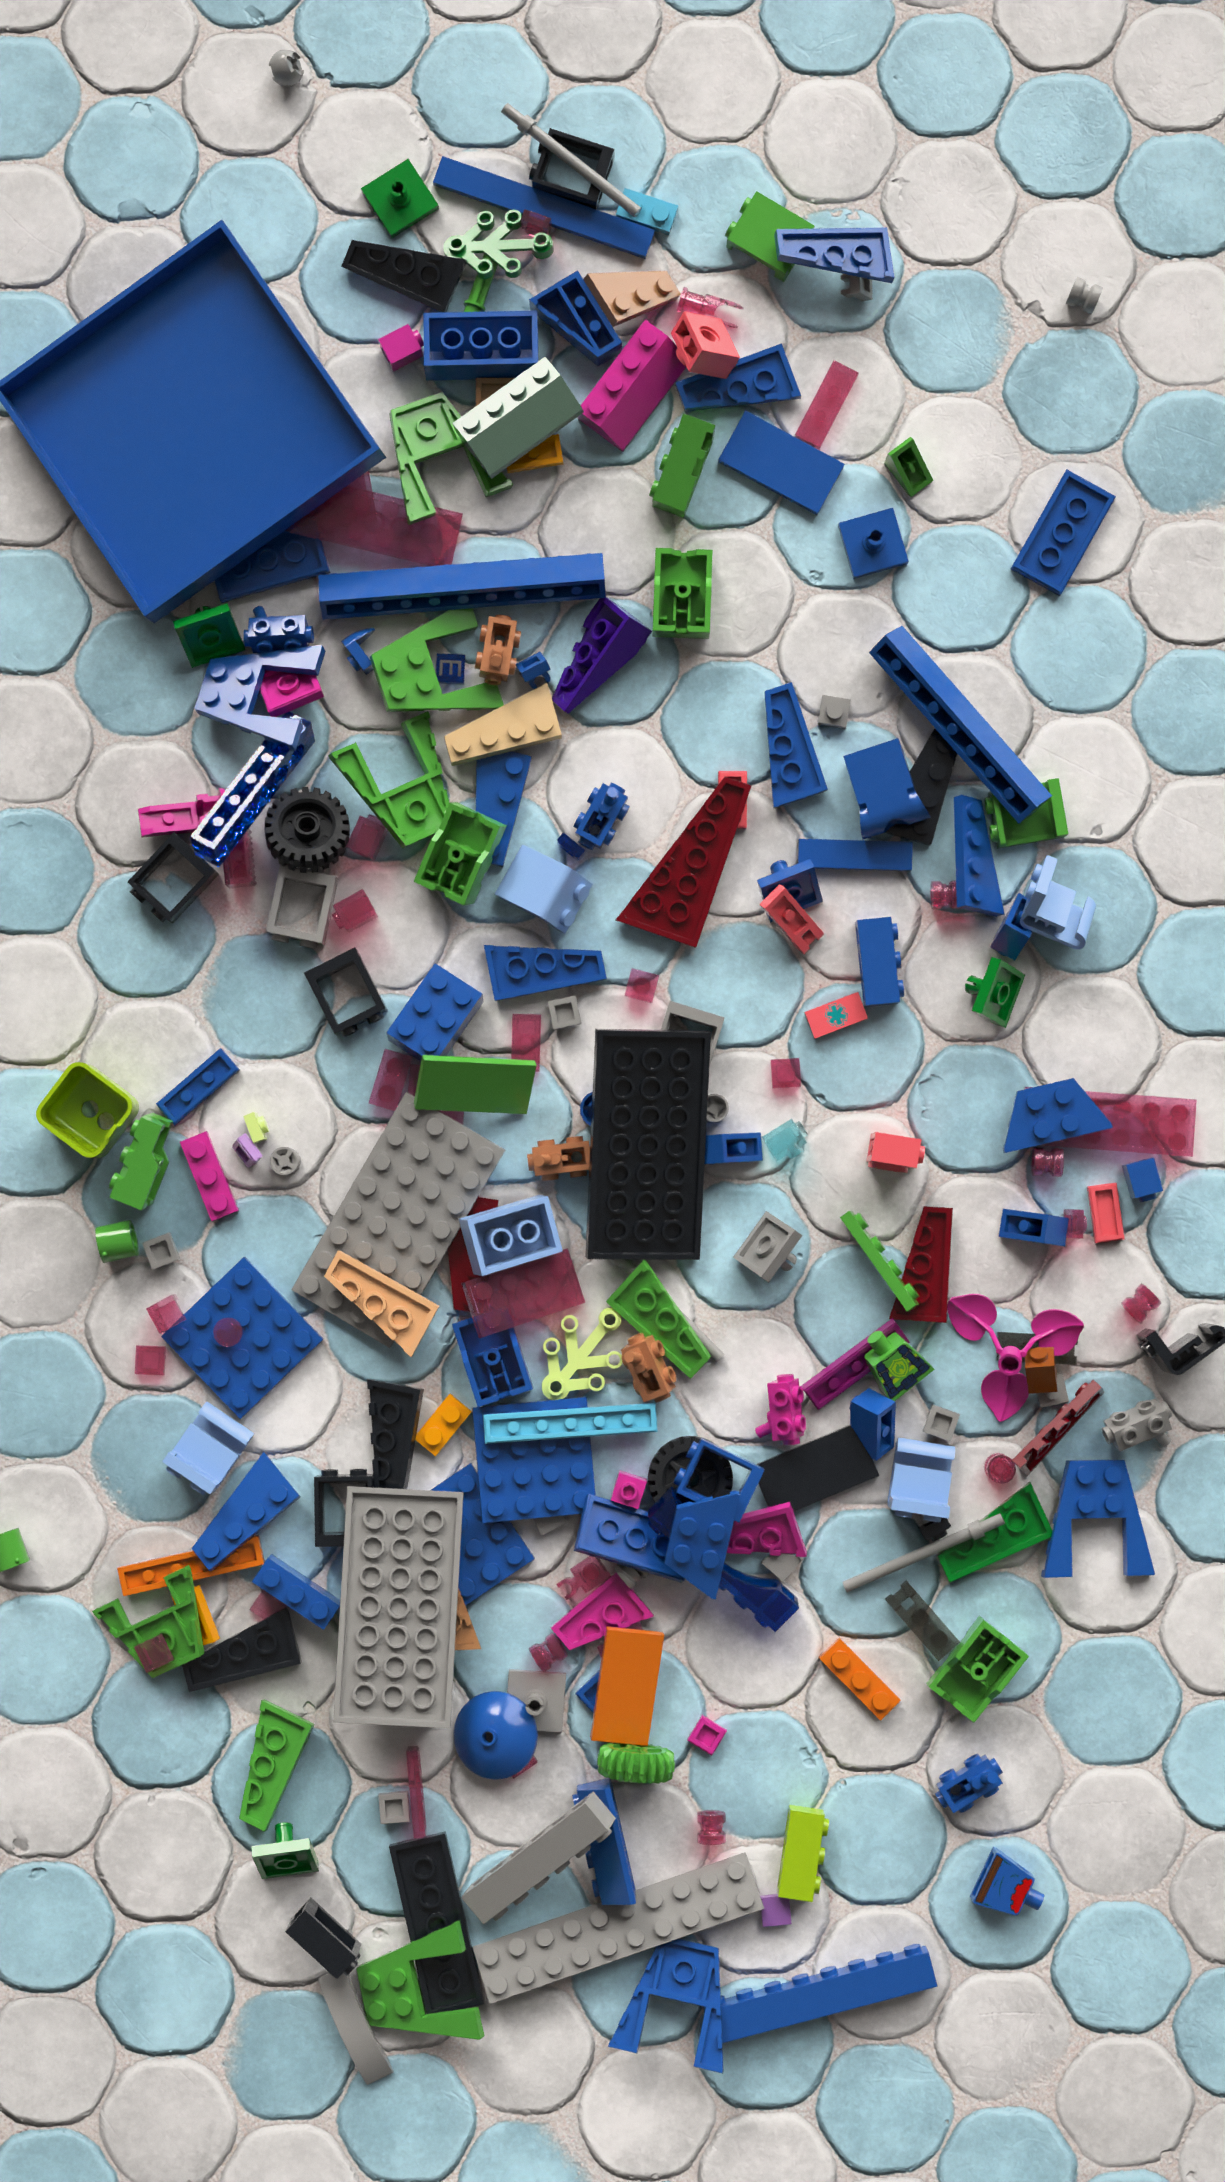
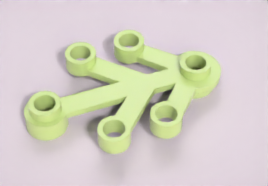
M613 1308L602 1310L599 1315L598 1326L579 1349L576 1333L578 1327L577 1318L573 1315H567L562 1319L561 1327L565 1331L568 1363L561 1372L557 1354L560 1350V1342L553 1337L544 1341L543 1349L547 1353L549 1374L542 1382V1391L548 1399H564L569 1391L591 1389L593 1391H600L603 1389L605 1379L598 1373L592 1374L589 1378L570 1379L578 1369L605 1366L616 1369L622 1365V1355L617 1351H611L607 1355L588 1357L608 1331H613L620 1326L621 1315ZM607 1314L615 1316L616 1321L614 1324L608 1325L605 1323L604 1318ZM571 1318L575 1321L573 1329H567L564 1326L566 1319ZM549 1341L557 1343V1349L553 1352L548 1351L546 1348V1344ZM613 1354L618 1355L620 1358V1362L617 1365L609 1363V1357ZM593 1377H599L602 1380L600 1387L595 1388L591 1385ZM558 1381L561 1383L562 1388L559 1392L551 1390L550 1385L552 1382Z

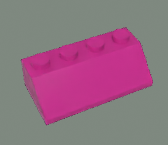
M644 320L580 405L584 413L579 415L578 419L623 452L686 369V366L679 361L676 355V344L666 334L647 320Z

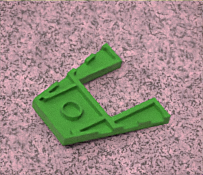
M443 392L390 410L389 417L408 525L431 518L436 514V510L415 465L424 460L463 447L485 497L512 488V481L507 479L502 472L491 479L462 443L452 424L461 415Z
M473 608L449 610L370 656L387 712L450 711L451 709H467V711L481 709L496 710L504 705L498 685L487 683L442 694L426 642L477 629L478 624Z
M429 711L401 723L425 775L383 794L380 793L356 742L328 755L330 760L402 848L435 834L449 806L447 790H444L441 777L443 773L441 763H438L436 755L435 736L430 728Z
M460 1921L438 1929L425 1937L405 1944L403 1947L374 1958L356 1968L366 2017L370 2026L480 2040L485 2036L479 2007L425 2014L414 1960L457 1954L465 1951L466 1947Z

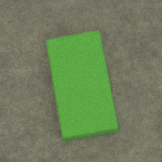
M422 1055L414 1107L418 1110L527 1114L537 1065L535 1060Z

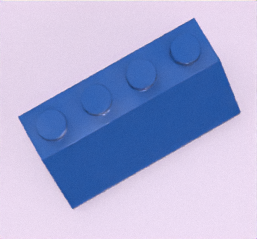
M537 310L423 313L424 370L426 381L516 378L539 361Z
M606 1778L577 1785V1794L572 1795L574 1806L594 1791L616 1818L610 1827L612 1830L611 1834L600 1843L597 1840L589 1844L591 1846L590 1850L585 1853L588 1868H594L596 1879L591 1880L595 1897L600 1896L602 1905L636 1904V1889L611 1779Z

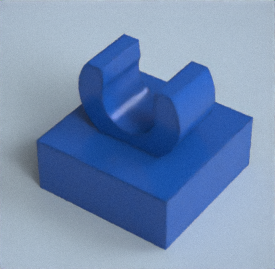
M541 652L516 664V668L523 680L528 682L533 689L537 688L534 680L539 675H542L547 683L550 682V675L547 671L551 669Z

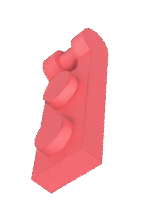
M781 884L760 903V906L802 954H805L810 949L809 945L815 939L819 940L824 935L822 930Z

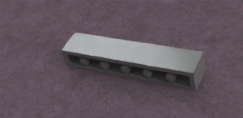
M593 1791L473 1882L461 1898L483 1924L491 1918L495 1921L508 1911L507 1906L511 1903L515 1905L521 1903L529 1895L528 1890L532 1887L538 1890L549 1880L548 1875L554 1871L556 1874L562 1872L570 1864L569 1860L572 1857H582L591 1848L589 1844L595 1840L600 1843L612 1832L610 1827L616 1818Z

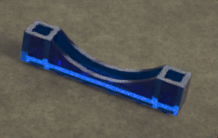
M671 1486L648 1510L649 1526L658 1535L663 1533L669 1538L676 1505L689 1501L677 1493ZM724 1562L719 1589L722 1591L727 1589L734 1595V1601L742 1609L748 1608L755 1614L754 1618L764 1628L769 1626L776 1632L799 1609L798 1598L777 1579L747 1575Z

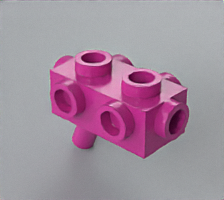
M794 1374L777 1375V1380L767 1383L770 1409L767 1413L768 1422L755 1428V1431L759 1438L772 1433V1441L783 1440V1445L800 1444V1437L804 1436V1431L806 1430V1418L802 1415L801 1407L804 1398L803 1389L799 1386V1378L794 1379Z

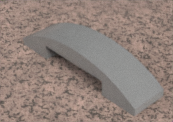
M328 1973L318 1978L339 2034L365 2083L368 2085L393 2073L394 2070L382 2045H379L356 1996L357 1991L350 1976H346L343 1973L336 1979Z

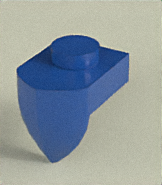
M374 628L354 632L341 641L350 653V656L347 657L356 672L362 669L365 675L373 671L370 659L359 645L375 631Z

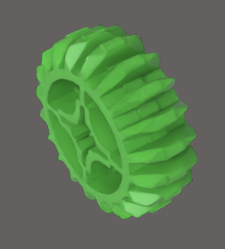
M607 1743L600 1747L597 1758L598 1773L611 1780L639 1784H659L671 1780L675 1771L674 1753L667 1748L653 1746L652 1744L644 1746Z

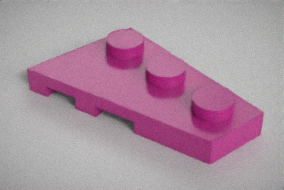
M787 1502L744 1513L740 1522L734 1521L727 1553L751 1554L752 1552L770 1553L772 1556H780L781 1553L796 1554V1557H807V1551L791 1503Z
M615 1572L552 1625L551 1629L565 1646L572 1650L604 1636L606 1627L626 1628L631 1624L651 1618L654 1614L633 1589L631 1590Z

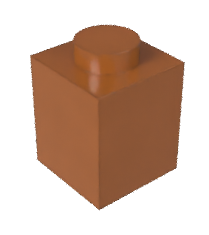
M1054 1347L1030 1348L1025 1356L1028 1393L1058 1392Z

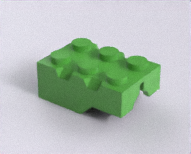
M656 548L652 637L709 639L713 550L696 549L687 551V553H681V551L672 548Z
M450 802L438 831L428 845L414 882L432 891L443 892L445 897L461 905L474 904L482 886L481 881L491 865L492 855L495 848L499 845L507 825L458 802Z
M152 1112L142 1116L140 1120L136 1119L130 1130V1135L134 1139L129 1147H124L119 1162L123 1163V1167L119 1174L114 1173L110 1181L109 1189H112L110 1198L141 1211L154 1203L169 1165V1160L163 1146L172 1126V1120Z
M979 1615L961 1642L953 1648L946 1661L935 1671L926 1684L975 1723L989 1703L1010 1682L1029 1655Z

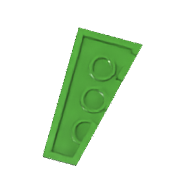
M644 1259L606 1302L637 1331L643 1333L645 1337L653 1335L655 1341L660 1340L664 1346L665 1356L691 1379L710 1359L711 1355Z

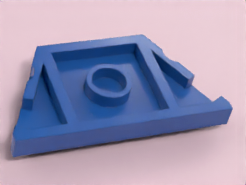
M1074 1078L1016 1091L1006 1141L1003 1145V1153L1113 1128L1112 1123Z
M736 1490L731 1491L729 1495L717 1498L711 1496L695 1503L687 1502L676 1505L664 1559L667 1566L715 1600L740 1497V1492Z

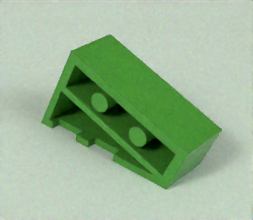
M683 413L679 427H675L669 441V444H672L669 455L664 454L659 470L663 472L660 480H654L649 496L653 497V507L682 518L685 517L714 440V424Z

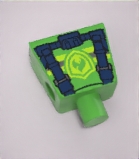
M876 1331L868 1338V1343L873 1349L865 1355V1361L880 1391L893 1401L897 1400L935 1370L919 1352L896 1332L886 1338L882 1331Z

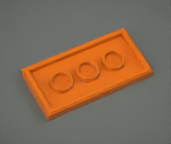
M606 1627L590 1733L591 1741L648 1746L664 1641L663 1632Z

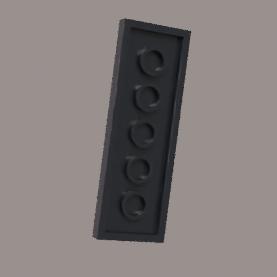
M446 1831L390 1844L389 1850L410 1942L425 1937L438 1929L447 1927L456 1921H460L466 1950L462 1953L415 1960L427 2014L483 2005L485 2001Z

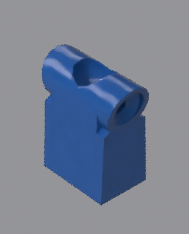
M898 738L843 756L860 808L862 840L885 833L895 824L910 825L931 818L916 793L905 754Z

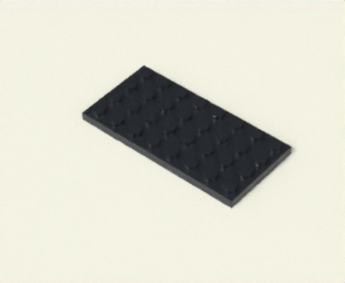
M595 1029L585 1253L587 1259L700 1260L710 1031Z

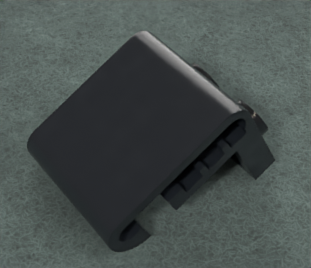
M1202 1323L1198 1325L1201 1331L1213 1334L1207 1341L1203 1343L1198 1335L1187 1333L1169 1347L1166 1346L1155 1330L1145 1328L1136 1335L1140 1340L1137 1345L1147 1358L1150 1356L1155 1360L1162 1371L1181 1375L1225 1343V1328L1219 1325Z

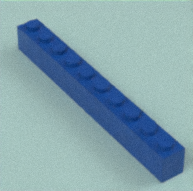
M603 553L318 575L319 604L322 620L606 598Z

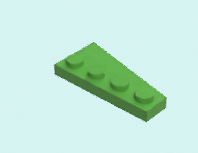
M263 1699L260 1704L259 1723L256 1726L254 1736L256 1739L253 1754L250 1757L249 1776L245 1784L239 1819L262 1831H266L315 1724Z

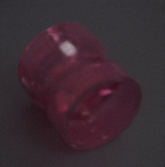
M956 880L950 881L948 885L943 884L941 881H931L930 900L932 910L942 909L947 904L952 909H961L957 908Z
M1033 1147L1031 1159L1032 1176H1042L1044 1173L1049 1172L1053 1177H1062L1064 1168L1063 1149L1053 1148L1049 1152L1045 1151L1044 1148Z
M1142 1283L1135 1289L1134 1298L1126 1297L1121 1302L1124 1309L1139 1323H1142L1147 1318L1146 1311L1156 1310L1162 1304L1156 1295Z
M994 1453L987 1457L984 1463V1471L988 1478L994 1482L1004 1484L1013 1479L1016 1473V1466L1012 1459L1005 1454Z
M553 1632L547 1635L545 1641L541 1644L535 1643L529 1647L532 1657L543 1672L549 1670L555 1661H562L568 1657L565 1648Z
M705 1810L697 1812V1823L700 1824L701 1828L697 1833V1842L699 1844L720 1845L726 1843V1833L722 1830L723 1824L726 1822V1813L724 1811Z

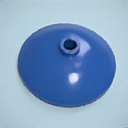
M501 1691L479 1694L469 1700L457 1716L454 1726L456 1751L464 1765L480 1777L493 1780L511 1777L522 1771L535 1753L538 1740L537 1725L534 1716L526 1711V1704L516 1696ZM487 1732L492 1733V1742L486 1740Z

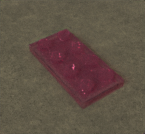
M568 1248L563 1249V1252L461 1283L479 1338L585 1303Z

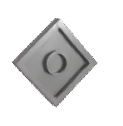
M766 1211L733 1258L769 1283L780 1267L784 1271H789L793 1268L786 1260H789L794 1265L796 1264V1256L790 1252L802 1235Z
M509 1669L507 1693L516 1696L526 1704V1711L534 1716L537 1731L562 1732L566 1673Z

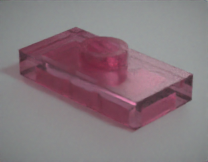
M513 1014L511 1059L535 1060L537 1065L535 1072H540L541 1015Z

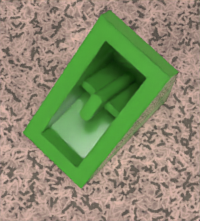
M909 437L887 454L884 464L910 497L934 481L912 437Z

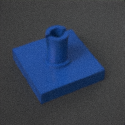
M893 508L838 523L853 579L908 564V557Z
M811 859L788 867L787 862L784 860L776 861L770 867L772 874L757 880L762 900L781 884L803 909L823 902ZM766 913L770 923L773 922V919Z

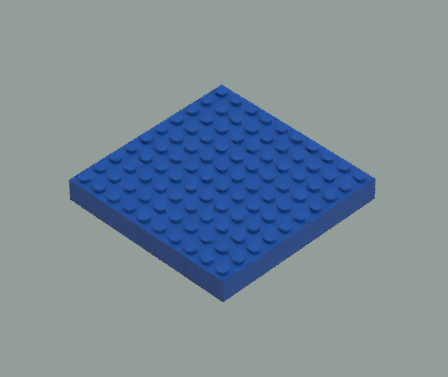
M223 220L217 222L0 380V402L143 615L154 624L387 458Z

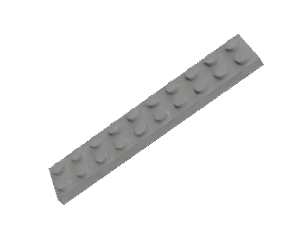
M746 1852L635 1890L636 1904L602 1905V1902L473 1946L489 2003L493 2004L765 1909Z

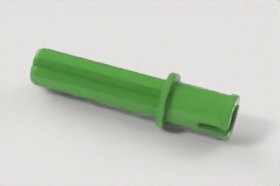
M485 254L482 259L491 261L494 273L489 279H481L476 275L469 298L463 303L465 306L464 312H485L484 303L498 266ZM484 267L481 269V271H486L489 268Z

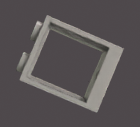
M280 865L266 932L272 935V940L289 943V938L300 941V946L316 949L317 944L324 946L339 879L333 875L319 872L312 873L309 870L306 873H300L299 868L292 871L289 870L288 866L283 867ZM286 880L326 888L316 935L277 927Z
M670 1001L661 1030L669 1029L673 1016L713 1028L710 1042V1067L725 1017Z

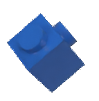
M1154 1158L1122 1165L1131 1199L1139 1198L1140 1202L1156 1199V1193L1163 1191Z

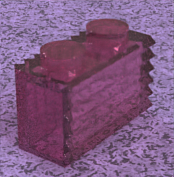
M245 825L220 828L225 885L228 888L250 887L257 884L255 881L256 876L254 875L256 871L253 869L255 867L253 864L255 860L252 858L254 856L252 853L254 849L251 847L253 844L251 842L252 837L250 835L252 831Z

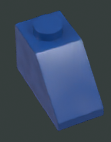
M1021 893L1017 894L990 946L999 954L1007 956L1014 961L1032 934V931L1022 927L1020 924L1027 898Z
M761 1132L706 1135L705 1164L763 1161Z
M1003 1209L999 1237L1065 1247L1069 1218Z
M868 1388L851 1400L849 1407L850 1425L871 1458L877 1461L894 1448L896 1402Z

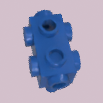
M257 606L253 609L255 618H249L248 630H244L245 647H251L253 653L308 647L309 643H314L313 626H308L305 615L267 617L263 606Z
M603 783L600 789L596 787L593 789L587 800L591 804L586 814L581 812L573 826L577 829L575 835L580 838L578 841L580 845L592 851L594 847L601 849L603 844L609 846L616 833L612 827L617 819L623 821L630 808L626 804L628 796L624 795L626 790L614 783H610L609 786ZM593 825L599 826V834L592 835L589 831L590 827Z
M974 1754L963 1762L965 1767L957 1772L954 1769H949L939 1776L940 1782L936 1784L940 1791L936 1792L935 1795L945 1809L949 1806L953 1813L957 1811L963 1813L974 1806L973 1801L981 1796L988 1798L998 1792V1786L1003 1784L999 1775L1003 1772L995 1758L989 1760L986 1755L980 1757L979 1754ZM954 1785H960L961 1790L959 1793L953 1794L950 1791Z

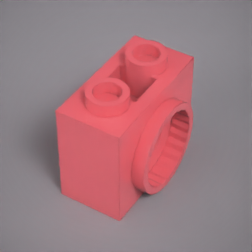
M684 311L671 331V335L677 345L676 355L689 372L726 379L740 358L720 318Z
M874 1132L870 1136L866 1162H868V1167L908 1173V1168L914 1169L917 1168V1164L923 1163L925 1146H921V1139Z

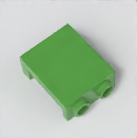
M756 191L752 199L747 197L739 211L742 215L738 222L732 221L725 233V237H727L726 247L730 250L735 247L774 270V277L785 282L795 264L777 260L774 238L776 229H814L815 226Z
M1059 778L1049 779L1041 783L1052 797L1021 823L1014 819L991 791L988 792V797L984 798L987 815H992L993 825L989 826L991 841L997 844V849L1065 838L1068 835Z

